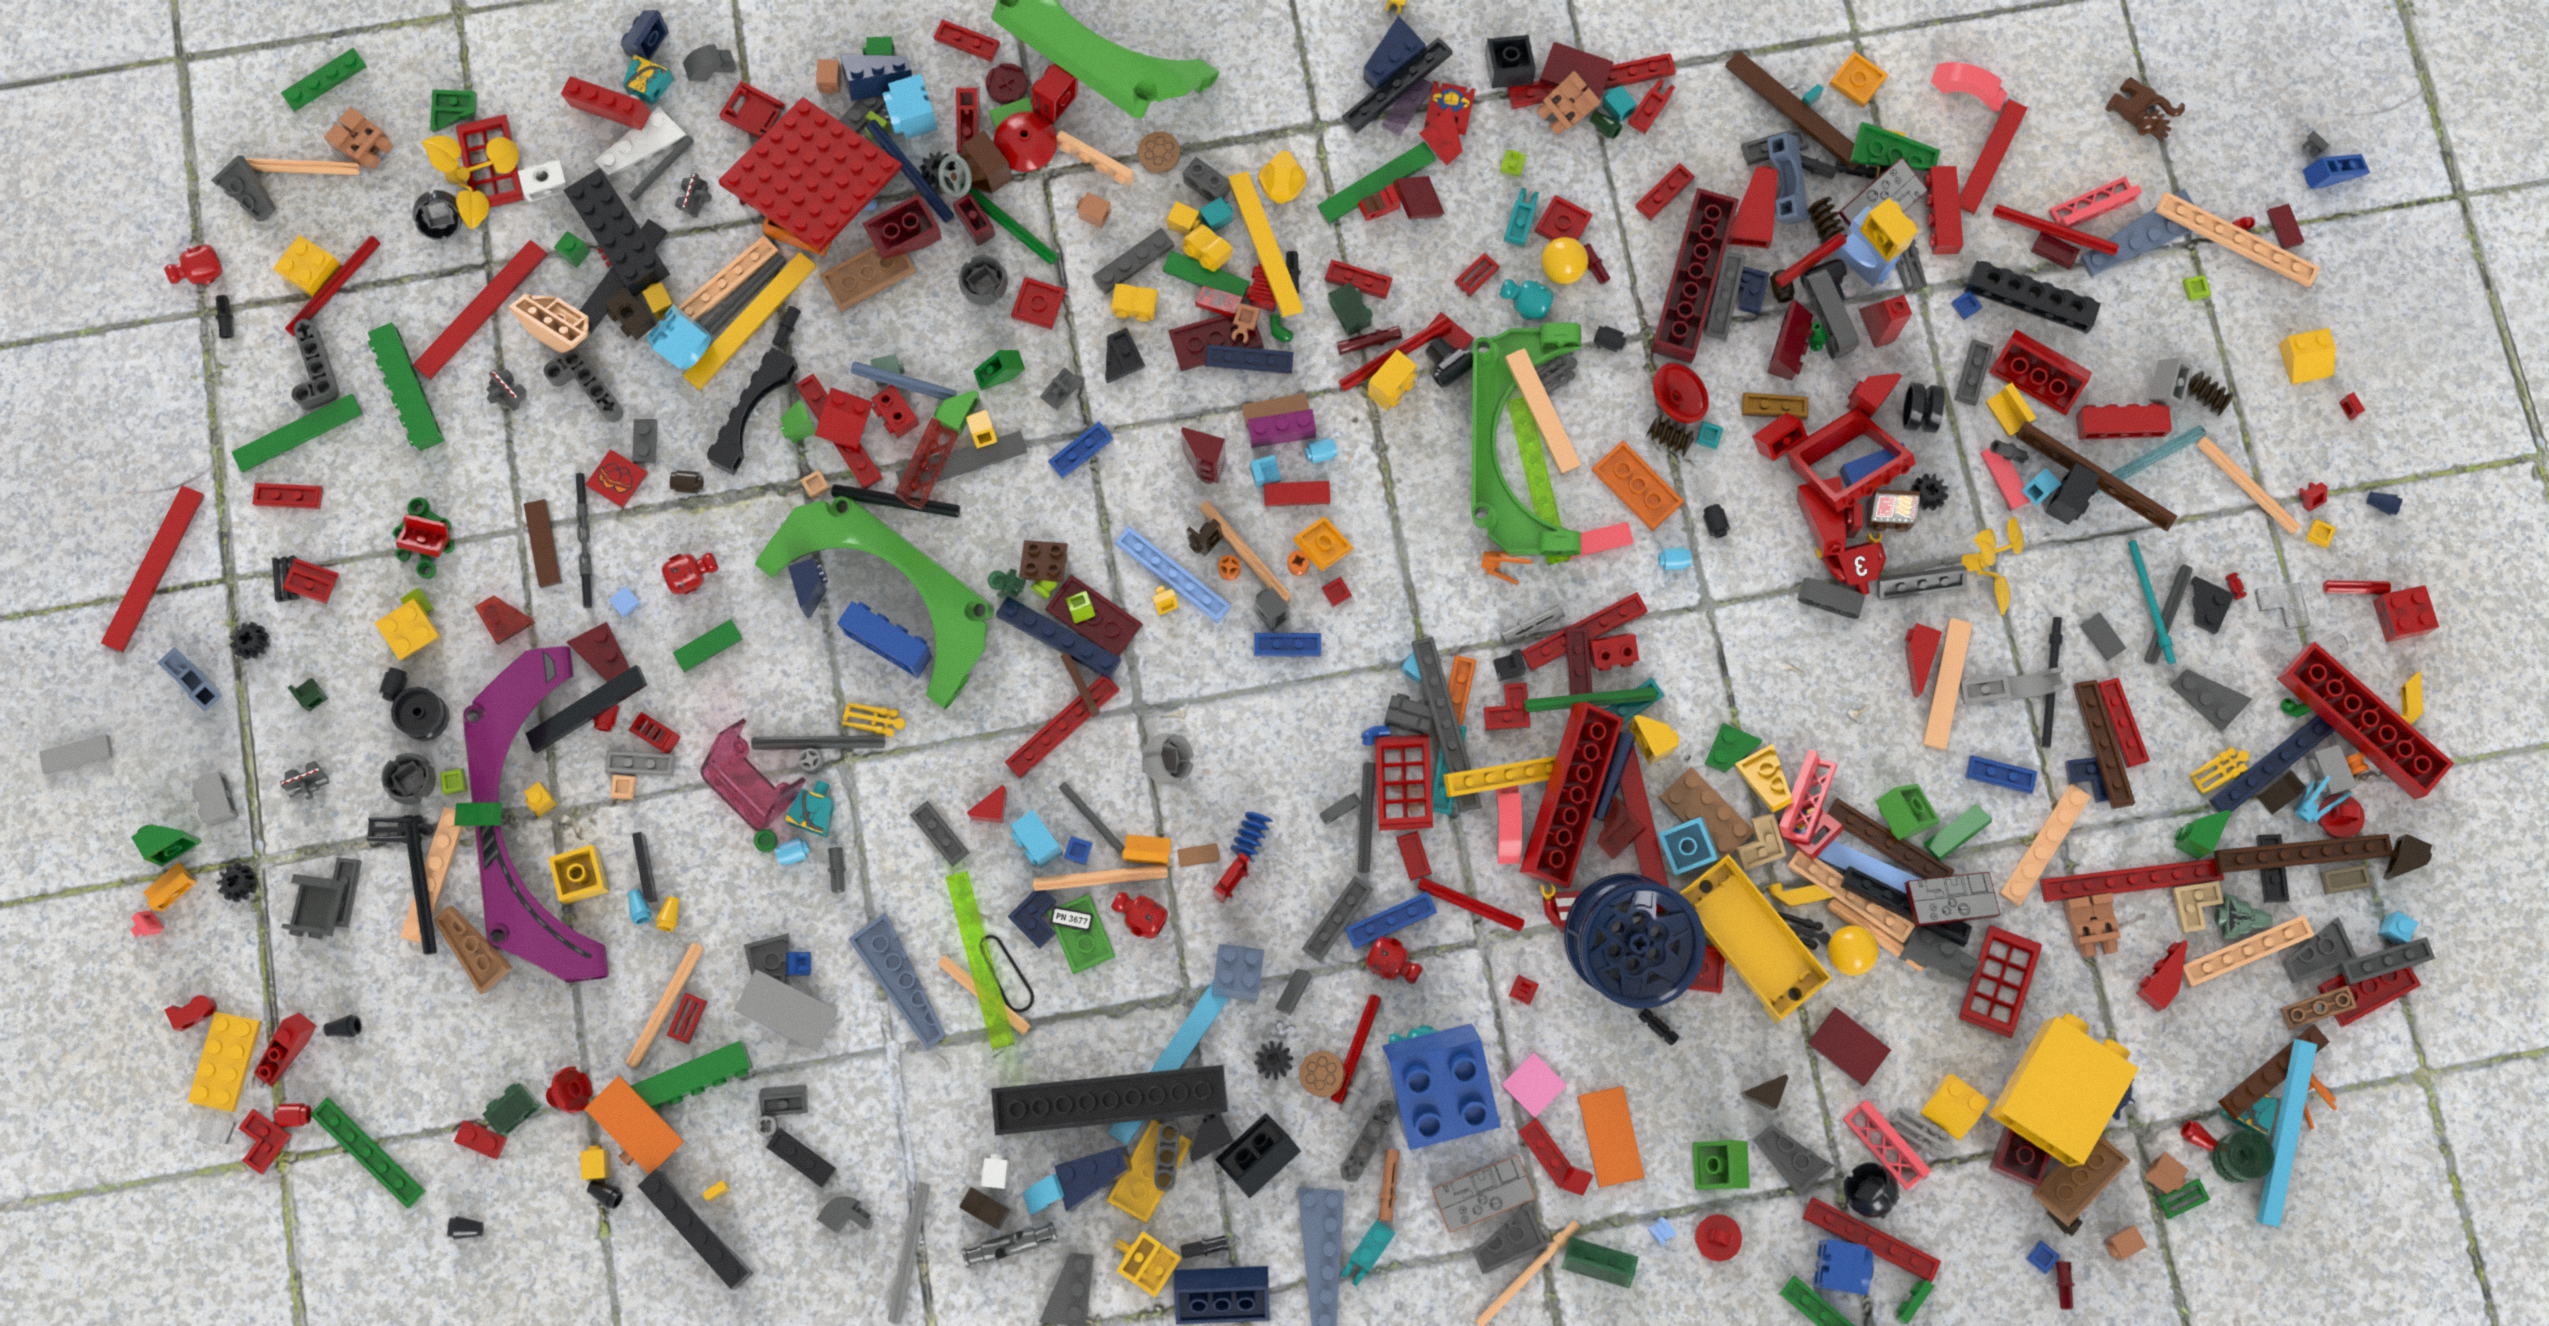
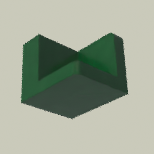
M312 678L298 688L293 685L287 687L299 704L309 712L328 699Z

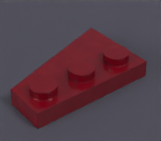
M607 622L566 642L607 682L630 669Z

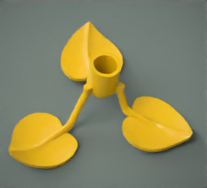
M433 136L423 140L421 143L434 168L440 172H445V178L449 184H458L459 188L466 189L459 191L456 196L458 212L469 229L476 228L486 218L489 212V202L482 192H472V188L464 184L470 177L469 172L493 164L497 173L504 174L512 171L519 159L517 145L515 142L504 137L493 138L486 146V154L490 161L465 168L464 166H458L459 161L457 158L461 155V148L456 140L448 136Z
M2011 517L2008 521L2007 532L2010 540L2008 545L1996 549V537L1993 530L1990 528L1985 529L1973 539L1980 548L1981 553L1964 554L1961 560L1962 565H1965L1967 568V572L1977 571L1978 575L1984 574L1995 578L1994 588L2000 616L2005 614L2011 598L2010 587L2005 576L2000 577L1999 574L1985 571L1984 568L1995 563L1996 553L2012 547L2015 554L2022 552L2024 536L2016 517Z

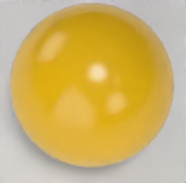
M1569 237L1557 238L1551 241L1543 250L1541 267L1546 277L1552 282L1561 285L1572 284L1585 274L1588 267V254L1579 241Z
M1851 925L1840 928L1832 935L1828 943L1827 952L1828 958L1836 970L1845 975L1859 976L1871 970L1876 964L1879 948L1875 937L1868 930L1860 926Z

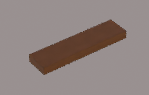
M542 499L524 503L538 586L543 588L561 584L562 578L547 501Z

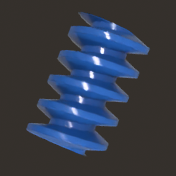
M1246 812L1245 817L1248 820H1243L1241 825L1244 828H1240L1237 831L1241 837L1234 838V842L1237 845H1231L1230 849L1237 856L1241 852L1250 859V862H1255L1250 856L1259 854L1254 847H1262L1258 838H1266L1261 831H1269L1270 828L1265 825V822H1273V820L1260 813Z

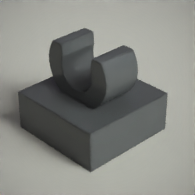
M2313 130L2307 136L2311 141L2305 142L2302 148L2305 149L2307 146L2313 145L2315 150L2311 153V156L2314 157L2318 154L2319 148L2324 152L2330 145Z

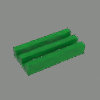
M2198 1178L2184 1184L2178 1191L2174 1189L2168 1194L2165 1193L2156 1197V1200L2160 1202V1207L2162 1211L2164 1210L2166 1219H2170L2209 1201L2210 1198ZM2197 1185L2198 1189L2166 1203L2165 1199ZM2201 1193L2202 1198L2172 1212L2170 1211V1207Z

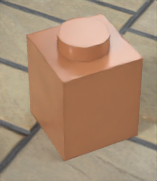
M818 59L816 84L819 92L825 94L840 92L842 68L839 60Z
M1087 192L1084 198H1080L1076 209L1080 219L1102 228L1111 213V204L1109 201Z
M2164 1152L2153 1160L2144 1177L2168 1194L2174 1189L2178 1191L2186 1182L2184 1177L2188 1169L2167 1152Z
M2135 1225L2127 1226L2104 1239L2107 1243V1252L2116 1260H2124L2148 1247Z

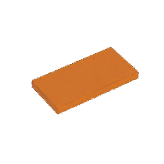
M1624 440L1591 470L1652 532L1684 503V500Z
M620 1075L584 1108L648 1174L657 1169L685 1142Z
M1624 1087L1578 1095L1598 1188L1645 1178Z

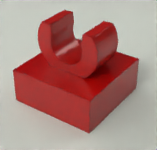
M2310 482L2308 483V490L2305 491L2303 488H2299V496L2303 499V508L2310 512L2326 503L2327 486L2322 482L2317 485Z
M1518 974L1508 996L1529 1006L1539 984Z

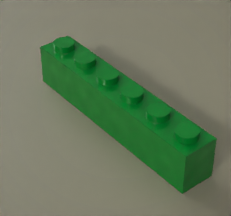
M390 322L367 332L370 340L367 341L371 351L377 354L378 359L375 362L379 370L384 371L386 376L383 378L384 384L393 393L391 401L394 407L400 410L401 415L398 417L404 428L407 427L409 433L406 434L410 445H415L419 451H423L444 442L443 435L398 328Z
M737 1041L630 1086L656 1112L662 1110L661 1106L669 1103L670 1106L679 1104L684 1101L683 1097L690 1094L692 1097L706 1092L705 1088L712 1085L714 1088L722 1086L731 1077L735 1076L736 1079L749 1074L748 1070L753 1069V1065L745 1043Z

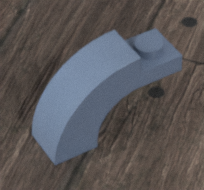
M176 647L171 649L157 662L188 693V697L204 712L222 697L221 692L213 682Z

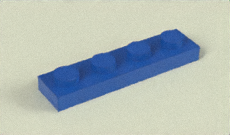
M1426 892L1345 928V931L1355 950L1380 937L1387 936L1435 915L1437 910L1429 893Z

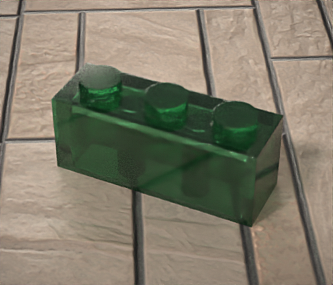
M1570 1237L1565 1249L1561 1269L1629 1289L1635 1276L1639 1257Z

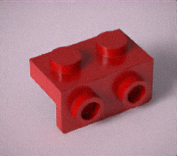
M405 514L403 517L405 526L396 540L397 548L440 557L450 539L447 524Z

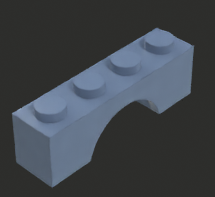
M1787 132L1767 138L1769 157L1776 169H1778L1781 184L1780 195L1775 200L1778 221L1791 225L1809 220L1798 137Z

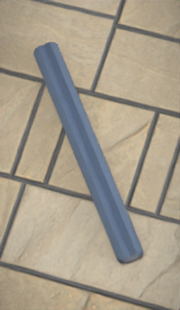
M853 362L851 365V374L941 400L957 396V391L859 362Z

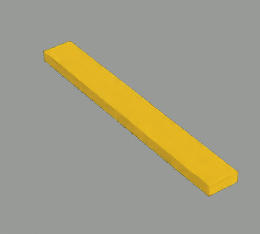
M1248 171L1228 176L1230 189L1281 316L1286 317L1302 313V304Z
M799 252L715 340L702 357L682 375L683 378L697 390L701 391L816 269V265Z

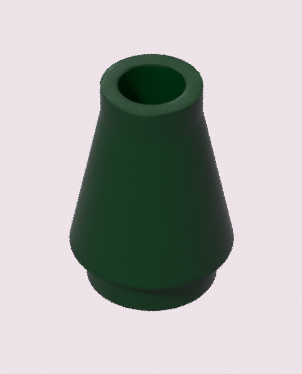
M1598 111L1594 112L1590 118V122L1606 138L1615 139L1622 130V124H1620L1619 120L1601 114Z

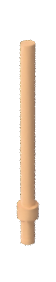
M1573 1220L1561 1233L1558 1232L1552 1238L1554 1241L1476 1320L1479 1326H1484L1560 1247L1563 1249L1567 1245L1568 1239L1580 1228L1578 1223Z

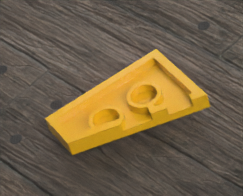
M1774 744L1735 763L1738 773L1772 813L1792 803V797L1785 776H1783Z

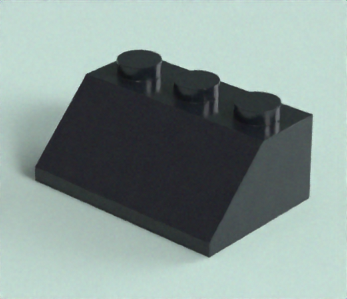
M1265 1113L1222 1152L1215 1161L1250 1199L1293 1160L1301 1150L1290 1136Z

